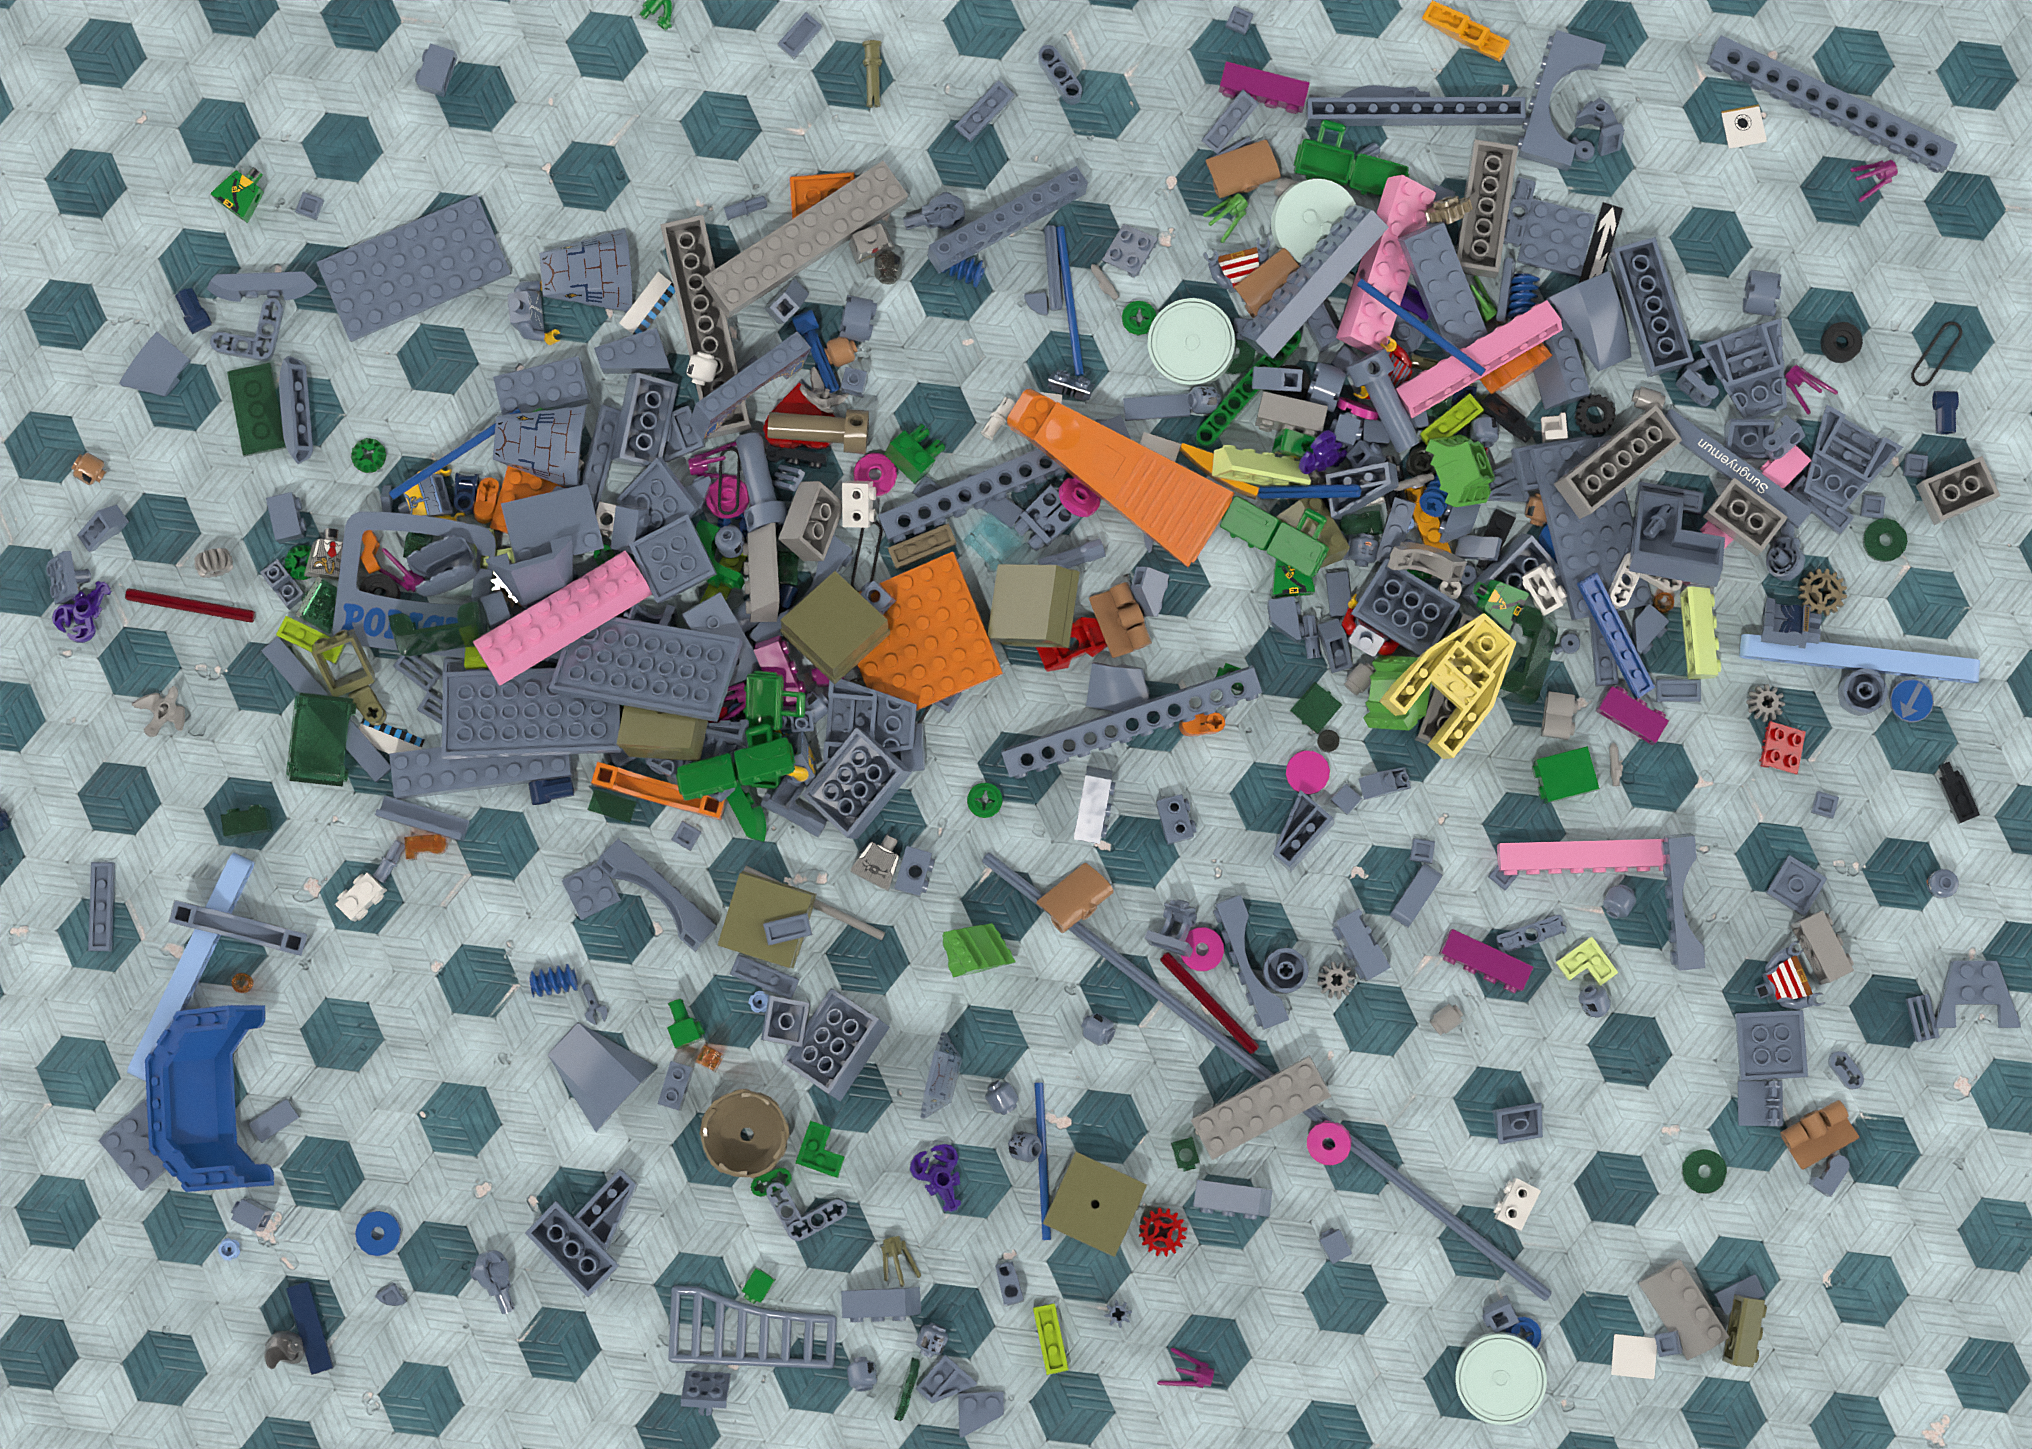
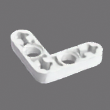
M1631 552L1624 556L1608 595L1615 609H1619L1629 602L1639 577L1666 593H1672L1680 589L1682 581L1672 579V584L1674 585L1670 587L1669 578L1652 577L1647 574L1630 572L1628 568ZM1623 574H1627L1630 577L1631 582L1629 585L1623 583ZM1620 593L1619 599H1620L1621 601H1620V602H1616L1617 598H1616L1614 595Z

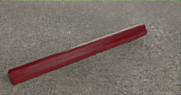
M128 588L125 594V599L133 602L253 623L255 619V612L253 610Z
M1167 952L1160 958L1161 963L1250 1054H1253L1259 1048V1045L1170 953Z

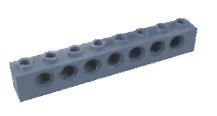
M1075 166L930 244L927 257L937 272L941 273L1086 194L1088 182L1078 167Z

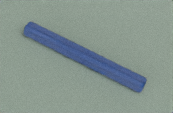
M1357 484L1259 486L1257 495L1261 499L1360 497L1361 486Z

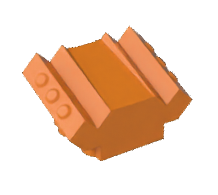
M1541 342L1479 380L1490 394L1499 390L1502 392L1533 373L1538 366L1553 355Z

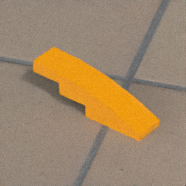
M1433 0L1422 16L1423 21L1437 30L1498 62L1501 61L1510 46L1509 40L1491 33L1489 28L1471 21L1469 16Z
M1182 443L1180 452L1197 468L1229 489L1254 500L1256 499L1259 487L1240 481L1213 477L1214 454Z

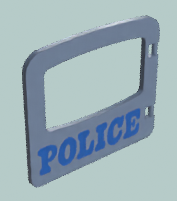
M357 512L351 515L346 522L332 637L341 630L349 631L354 629L362 646L465 658V647L475 646L473 641L485 635L487 620L480 596L490 594L493 570L489 565L487 569H481L480 562L481 555L489 556V558L495 557L496 541L492 532L485 527L421 515L388 512ZM367 530H390L442 537L458 535L462 536L466 542L475 544L477 547V575L473 581L471 601L468 604L427 603L390 598L360 591L357 588V576L363 533ZM473 623L481 624L479 637L472 636Z

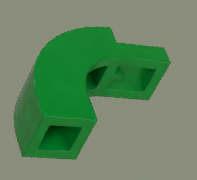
M700 519L695 529L717 572V575L706 581L717 589L721 582L729 588L733 589L736 587L742 589L745 584L742 574L715 561L717 549L715 536L720 527Z

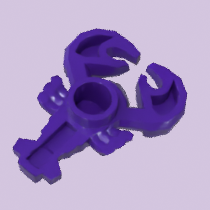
M1327 430L1312 442L1310 447L1313 449V454L1306 451L1302 456L1299 470L1303 474H1310L1315 469L1321 472L1325 471L1326 467L1332 465L1338 467L1345 460L1348 452L1345 450L1338 451L1343 444L1336 441L1335 433Z
M97 581L95 583L96 589L87 596L82 591L78 592L72 598L73 601H76L75 604H63L54 610L52 620L59 631L66 633L63 622L69 628L71 625V614H73L76 625H79L71 629L74 633L78 632L76 635L67 633L70 640L76 643H85L95 636L96 627L93 623V617L95 619L99 617L102 611V607H99L103 596L110 595L112 592L110 586L104 581Z
M947 1144L932 1147L930 1149L931 1152H941V1155H933L934 1158L946 1164L944 1166L937 1163L932 1164L928 1173L925 1171L929 1165V1157L925 1158L923 1163L921 1162L922 1157L928 1153L927 1151L919 1152L910 1162L909 1170L911 1175L917 1180L930 1182V1184L925 1185V1188H927L931 1196L938 1193L941 1199L944 1200L945 1204L942 1207L944 1212L957 1210L958 1206L961 1205V1201L954 1199L953 1186L961 1183L958 1172H955L953 1175L950 1174L958 1162L959 1157L956 1150Z

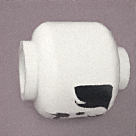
M697 352V355L694 354L690 357L687 375L693 378V383L704 386L705 382H712L714 380L718 363L714 360L713 355Z

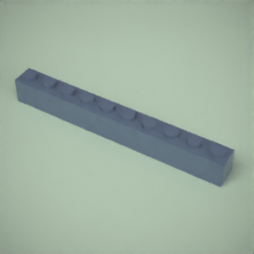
M1525 97L1308 98L1306 103V126H1321V121L1324 119L1341 123L1345 126L1522 125L1526 118Z

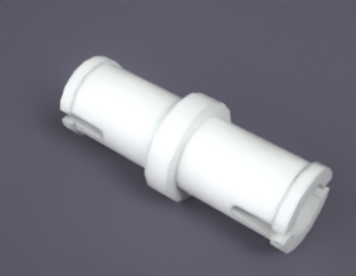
M1004 397L997 410L991 413V419L981 431V434L985 438L993 440L1001 425L1004 426L1007 422L1006 418L1016 403Z

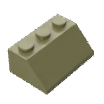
M1321 498L1301 499L1276 516L1282 522L1288 523L1295 528L1306 508H1310L1327 518V522L1317 538L1318 541L1329 546L1327 556L1320 568L1341 561L1350 549ZM1307 517L1301 531L1312 537L1319 523Z
M1734 1294L1727 1334L1730 1338L1725 1340L1722 1361L1734 1366L1754 1368V1363H1757L1759 1359L1758 1340H1761L1763 1335L1761 1322L1767 1312V1305H1764L1765 1300Z

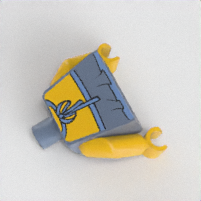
M440 469L404 493L406 502L398 505L400 513L457 521L456 519L459 516H465L464 513H457L455 517L450 516L454 513L443 477L451 475L452 469L447 471Z
M804 733L782 734V738H787L789 743L792 744L795 758L794 773L787 775L792 778L794 783L804 782L806 786H809L816 778V760Z

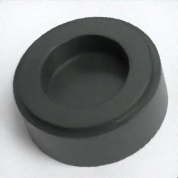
M1332 730L1321 732L1317 738L1319 749L1327 753L1336 750L1340 743L1338 734Z

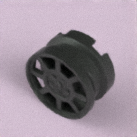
M1426 447L1413 450L1406 461L1407 472L1412 478L1429 473L1434 475L1436 472L1434 466L1430 465L1434 454L1425 451Z

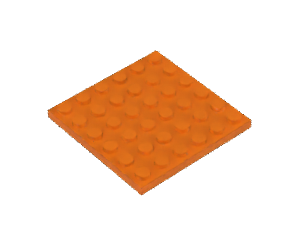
M950 552L879 583L896 601L883 614L888 620L890 635L857 664L867 688L917 704L916 711L1004 674L955 552ZM875 591L872 593L871 600L873 603L880 600V592Z

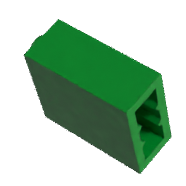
M1588 746L1536 759L1532 766L1533 776L1535 779L1538 778L1540 787H1538L1539 797L1541 800L1544 799L1545 804L1600 789Z

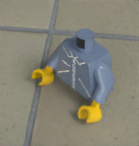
M537 280L519 283L514 289V293L508 294L511 325L520 332L524 339L541 342L545 340L548 345L559 342L560 340L554 338V336L560 334L557 329L544 333L540 289L542 291V282Z

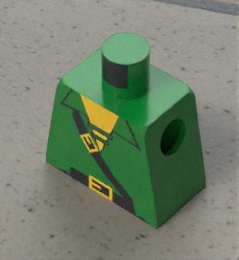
M254 167L246 176L236 170L210 194L217 202L248 223L264 193L256 185L263 174Z
M1285 428L1275 435L1271 453H1274L1275 457L1279 458L1282 456L1294 457V461L1300 462L1306 451L1313 454V449L1310 446L1316 438Z
M1276 560L1274 564L1272 598L1314 595L1313 580L1302 573L1297 575L1294 571L1295 569L1285 563L1280 565Z
M1491 580L1487 586L1482 582H1478L1473 588V593L1480 597L1476 607L1500 628L1510 630L1530 595L1528 592L1495 580Z

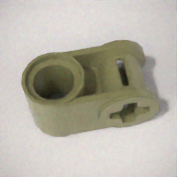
M369 685L348 694L354 706L371 725L380 726L386 721L387 714ZM373 711L377 712V717L375 719L373 718Z

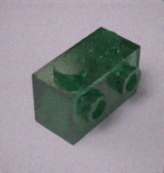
M261 804L248 806L249 810L240 811V808L226 810L227 814L221 815L224 837L232 839L272 832L270 810L262 807Z

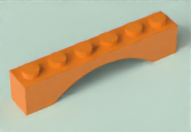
M600 762L596 764L591 781L597 787L719 821L722 820L727 799L720 802L708 795L703 796L701 799L695 798L686 801L682 794L679 793L678 785Z

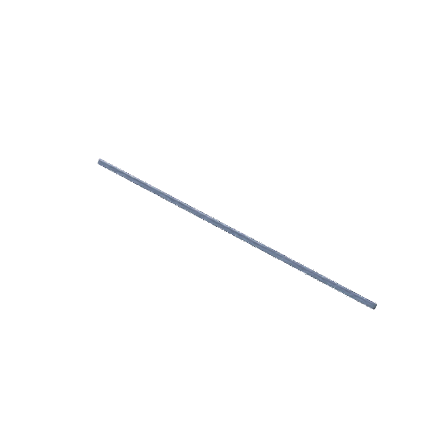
M987 853L983 858L982 862L1035 904L1044 896V894L993 854ZM1077 922L1068 929L1261 1081L1273 1075L1267 1068L1080 922ZM1315 1106L1302 1112L1316 1124L1322 1121L1334 1122ZM1350 1134L1352 1141L1350 1150L1540 1299L1543 1301L1549 1299L1552 1294L1550 1289Z

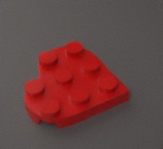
M798 383L772 411L777 413L835 417L833 414L824 412L816 405L810 403L800 390L801 383ZM769 415L763 426L765 438L772 447L796 449L803 445L808 449L818 450L821 448L825 449L833 444L829 442L768 438Z

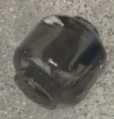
M886 250L875 257L874 276L882 284H894L901 278L902 259L893 251Z

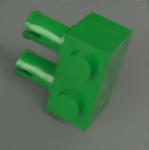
M920 424L910 434L904 430L890 442L884 453L914 484L930 472L936 461L934 458L945 450L943 443L938 446L941 442L938 439L934 440L925 450L919 445L925 437L930 435L928 428L922 431L925 427L923 424Z
M681 998L668 1003L675 1022L673 1025L668 1026L667 1029L674 1047L678 1050L704 1040L702 1035L705 1034L701 1021L690 1018L683 1003L684 1001Z

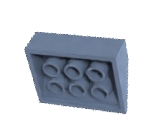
M588 484L501 503L515 563L553 553L550 541L572 535L573 555L604 549Z
M1385 559L1351 614L1416 655L1421 656L1428 648L1438 643L1461 604L1406 570H1392L1387 567L1389 560Z
M856 727L802 795L847 838L858 839L912 774V771L896 756L860 728Z
M831 988L805 1027L802 1047L792 1046L782 1060V1063L841 1102L890 1027Z

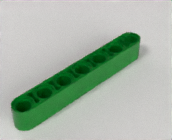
M1297 330L1293 335L1297 342L1295 344L1286 343L1279 351L1283 357L1281 360L1277 361L1263 355L1253 367H1282L1298 349L1301 342V333ZM1253 367L1198 429L1195 440L1199 447L1207 449L1213 446L1262 390L1254 389L1251 393H1246L1243 390L1245 384L1252 385ZM1236 400L1239 402L1240 407L1232 409L1229 407L1228 402ZM1222 416L1226 423L1224 425H1217L1214 422V418ZM1204 432L1209 433L1212 439L1208 442L1202 441L1200 434Z

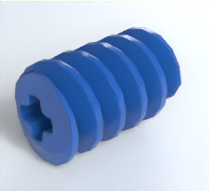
M973 256L969 261L965 259L942 271V273H946L950 269L949 275L951 277L958 273V280H962L965 277L966 284L973 280V287L976 288L985 273L986 267L983 268V260L975 264V257Z
M1514 274L1515 278L1512 279V284L1515 286L1511 287L1513 294L1510 296L1512 303L1508 307L1511 310L1508 312V318L1513 320L1516 316L1523 315L1536 305L1531 299L1538 298V295L1532 293V291L1539 289L1538 286L1533 284V282L1540 281L1539 277L1531 274Z
M1437 472L1434 475V480L1430 481L1419 501L1422 510L1432 517L1442 516L1448 506L1445 503L1448 493L1439 489L1441 484Z
M566 964L565 971H562L558 965L555 973L551 967H548L547 974L544 973L542 968L539 969L538 976H536L533 970L530 972V987L533 998L535 992L539 997H543L544 990L548 996L552 995L553 989L556 994L561 993V988L565 992H569L570 985L574 991H578L575 969L571 970L569 964Z

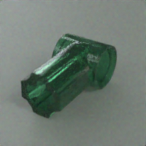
M1375 510L1362 514L1342 516L1340 529L1345 535L1368 534L1374 536L1382 534L1384 530L1381 512Z

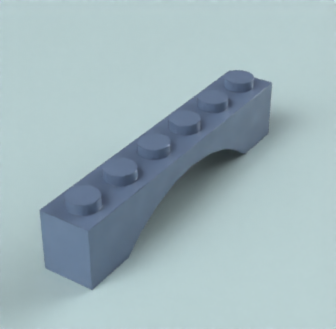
M833 535L824 561H818L815 577L806 594L794 606L778 614L777 622H760L749 635L750 639L757 644L780 635L782 640H784L785 637L780 631L782 628L780 620L834 571L838 573L842 567L847 568L854 559L852 557L853 550Z
M1691 833L1664 836V842H1661L1662 854L1666 856V864H1663L1664 877H1667L1668 886H1665L1666 899H1669L1670 905L1666 912L1668 921H1671V930H1668L1669 942L1673 943V952H1670L1671 964L1679 971L1706 968L1704 946L1690 930L1683 909L1685 879L1690 867L1697 858L1695 836Z
M618 838L601 854L597 865L612 879L635 883L650 891L666 906L677 927L678 937L694 952L712 936L717 928L714 921L699 911L693 902L688 901L681 895L678 888L671 886L661 873L653 870L644 858L634 853L627 843L622 842Z
M1239 895L1216 904V910H1213V914L1217 923L1221 922L1224 928L1221 934L1225 944L1229 943L1232 951L1229 952L1233 965L1237 964L1240 972L1237 973L1241 985L1245 984L1248 990L1245 996L1249 1006L1253 1005L1256 1014L1253 1017L1257 1027L1261 1026L1265 1030L1288 1021L1289 1017L1282 999L1272 994L1259 982L1248 964L1244 935L1249 914L1242 896Z
M175 899L168 920L170 923L251 942L302 956L307 934Z

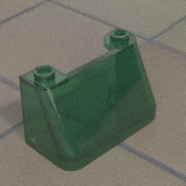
M480 601L461 605L457 611L458 623L416 629V623L412 622L411 618L406 614L388 615L396 648L403 656H415L475 646L473 641L485 635Z
M1524 605L1514 623L1519 624L1522 628V637L1532 640L1523 672H1507L1504 675L1497 697L1529 706L1533 705L1540 696L1558 635V629L1540 610Z
M296 691L286 767V779L288 781L343 787V782H347L349 770L345 769L344 757L348 723L351 716L356 714V703H353V698Z

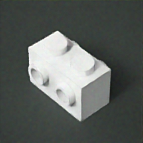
M845 481L842 483L843 527L869 528L876 521V509H873V500L876 499V488L873 487V481Z
M1545 563L1525 573L1522 577L1525 589L1532 594L1536 608L1544 616L1563 606L1567 601L1565 598L1567 594L1561 585H1557L1553 569L1550 566L1547 567Z
M369 873L365 875L360 874L353 881L354 886L349 891L347 889L344 890L337 897L339 901L335 905L350 920L355 922L364 918L369 912L368 909L373 904L379 903L384 897L383 894L387 891Z
M1514 1178L1513 1181L1509 1180L1503 1191L1506 1195L1503 1201H1498L1493 1212L1496 1213L1495 1219L1521 1231L1541 1190L1518 1178ZM1520 1189L1523 1192L1522 1197H1519L1518 1195ZM1509 1210L1513 1212L1512 1217L1508 1215Z

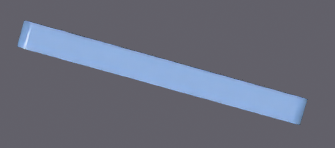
M1741 635L1739 657L1744 659L1853 671L1871 669L1880 674L1962 683L1979 682L1980 660L1826 642H1819V644L1807 642L1804 649L1798 648L1799 645L1789 646L1761 642V635Z
M234 852L230 856L206 908L232 914L251 875L255 862ZM198 929L194 930L129 1064L127 1073L146 1081V1057L149 1053H153L157 1047V1040L163 1031L170 1027L174 1021L173 1016L175 1013L186 1009L221 935Z

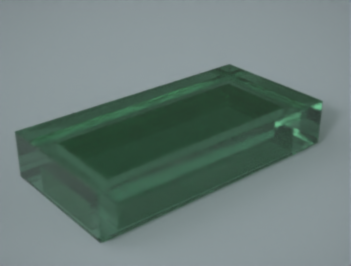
M594 789L588 811L631 824L637 802Z

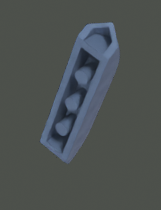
M305 272L216 274L210 280L207 290L219 298L234 302H241L243 296L255 299L258 298V295H267L268 298H279L280 295H283L284 300H293L310 293L318 285Z
M287 356L282 362L279 376L283 437L288 452L295 462L300 464L309 459L313 452L306 365L301 360Z

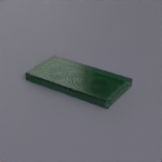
M271 363L227 371L243 456L285 449L282 418Z

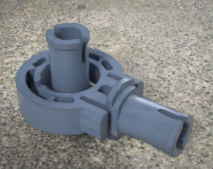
M943 192L933 198L928 205L922 206V212L903 217L907 230L924 225L930 229L936 227L940 229L955 228L965 219V205L959 197L949 192Z
M1788 521L1784 522L1781 526V536L1774 541V547L1769 551L1766 560V567L1769 573L1782 581H1791L1802 571L1805 564V556L1800 549V540L1794 538L1795 526Z
M497 1250L481 1253L476 1260L475 1266L470 1270L472 1279L478 1280L479 1284L484 1289H487L489 1296H495L501 1314L513 1311L515 1306L508 1292L511 1284L508 1278L509 1266L505 1256Z

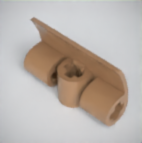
M1267 140L1250 144L1205 161L1212 175L1213 186L1218 199L1240 191L1241 193L1253 191L1261 184L1280 178L1278 165Z
M1285 248L1280 249L1234 286V289L1245 301V309L1253 319L1258 315L1257 312L1260 307L1267 304L1272 299V294L1287 282V277L1300 267Z
M1128 582L1116 585L1104 593L1089 597L1112 658L1134 652L1152 644L1144 624L1142 612L1134 599Z
M1084 863L1041 897L1036 904L1051 915V921L1056 929L1061 933H1065L1080 919L1085 920L1089 918L1097 909V905L1112 895L1114 890L1101 874L1087 863Z
M1840 1100L1831 1103L1819 1111L1815 1110L1804 1115L1800 1119L1801 1121L1780 1132L1785 1145L1802 1170L1859 1139V1135L1848 1120V1112Z

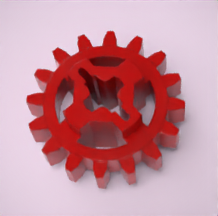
M1158 1208L1157 1214L1151 1210L1149 1211L1150 1218L1143 1217L1146 1224L1139 1225L1141 1229H1144V1232L1140 1233L1139 1237L1145 1238L1141 1244L1142 1246L1149 1245L1148 1252L1155 1249L1156 1256H1159L1160 1252L1163 1251L1165 1257H1167L1169 1250L1175 1254L1176 1246L1183 1247L1180 1240L1187 1239L1186 1236L1182 1235V1232L1186 1231L1187 1227H1181L1184 1219L1177 1220V1212L1171 1215L1169 1208H1167L1165 1213H1162V1209ZM1159 1217H1168L1173 1221L1169 1224L1162 1223ZM1152 1222L1155 1226L1154 1231L1148 1236V1227ZM1160 1226H1162L1163 1228H1169L1172 1226V1228H1170L1169 1231H1167L1166 1238H1164L1163 1236H1157L1154 1238V1236H1156L1159 1232L1158 1228ZM1178 1229L1177 1238L1175 1242H1173L1171 1238L1172 1233L1174 1230ZM1157 1240L1163 1241L1167 1247H1158L1153 1243Z

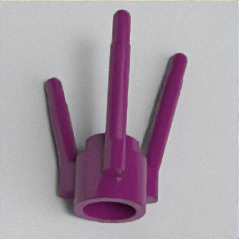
M1890 159L1885 162L1881 160L1877 163L1850 169L1851 172L1875 168L1873 171L1857 176L1855 178L1856 181L1876 175L1879 180L1883 179V181L1860 197L1859 202L1864 201L1884 185L1892 182V177L1898 174L1897 166L1893 160Z
M1797 364L1785 375V378L1788 380L1786 385L1792 390L1808 415L1811 414V411L1795 385L1800 387L1805 382L1817 392L1822 393V389L1816 385L1818 384L1831 393L1838 394V391L1808 373L1803 367L1800 368Z
M736 442L723 445L703 454L694 455L693 458H688L691 475H697V477L704 476L705 478L709 476L710 478L719 479V474L705 473V471L709 470L708 464L725 460L726 457L720 456L710 459L706 457L737 445ZM722 474V478L732 477L737 479L736 475Z
M383 548L382 552L405 574L403 577L405 582L382 568L378 571L391 577L407 591L412 590L416 592L415 587L426 579L417 573H413L412 570L408 571L386 548ZM404 549L407 557L411 555L408 549Z
M744 682L728 687L727 691L735 690V694L725 697L723 703L735 698L738 699L739 703H744L720 721L730 720L746 707V692L744 691L746 684Z
M1175 1348L1171 1349L1173 1353L1199 1366L1195 1367L1194 1371L1179 1367L1175 1369L1177 1372L1193 1376L1195 1381H1158V1385L1195 1386L1203 1388L1204 1385L1211 1386L1214 1369L1208 1368V1363L1201 1362Z

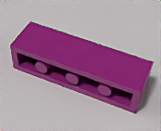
M1226 62L1219 92L1225 97L1235 98L1244 90L1256 101L1264 103L1268 108L1276 109L1280 107L1284 108L1288 113L1297 114L1298 112H1303L1310 82Z
M1454 929L1449 931L1439 955L1444 956L1443 961L1452 965L1459 963L1464 966V971L1474 975L1478 972L1484 975V980L1495 984L1497 981L1504 985L1503 989L1514 994L1516 991H1523L1533 969V966Z

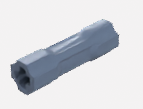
M1097 539L1082 546L1038 559V564L1058 565L1068 569L1085 562L1106 557L1101 539Z
M771 789L767 791L760 804L762 807L775 814H779L819 838L827 824L825 819L796 804L784 816L766 806L774 793Z

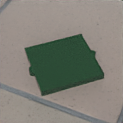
M1314 682L1290 712L1302 721V725L1306 724L1318 734L1340 709L1342 704L1330 695V691H1325Z

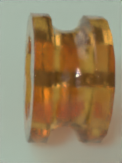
M1667 592L1659 593L1653 600V606L1660 613H1666L1673 608L1674 598ZM1663 597L1668 599L1666 602L1669 601V605H1666L1664 608L1660 607L1661 604H1658V600L1663 599Z
M245 973L236 974L231 981L233 989L239 993L249 992L254 985L252 977ZM245 977L248 985L243 986V989H239L240 985H237V981Z

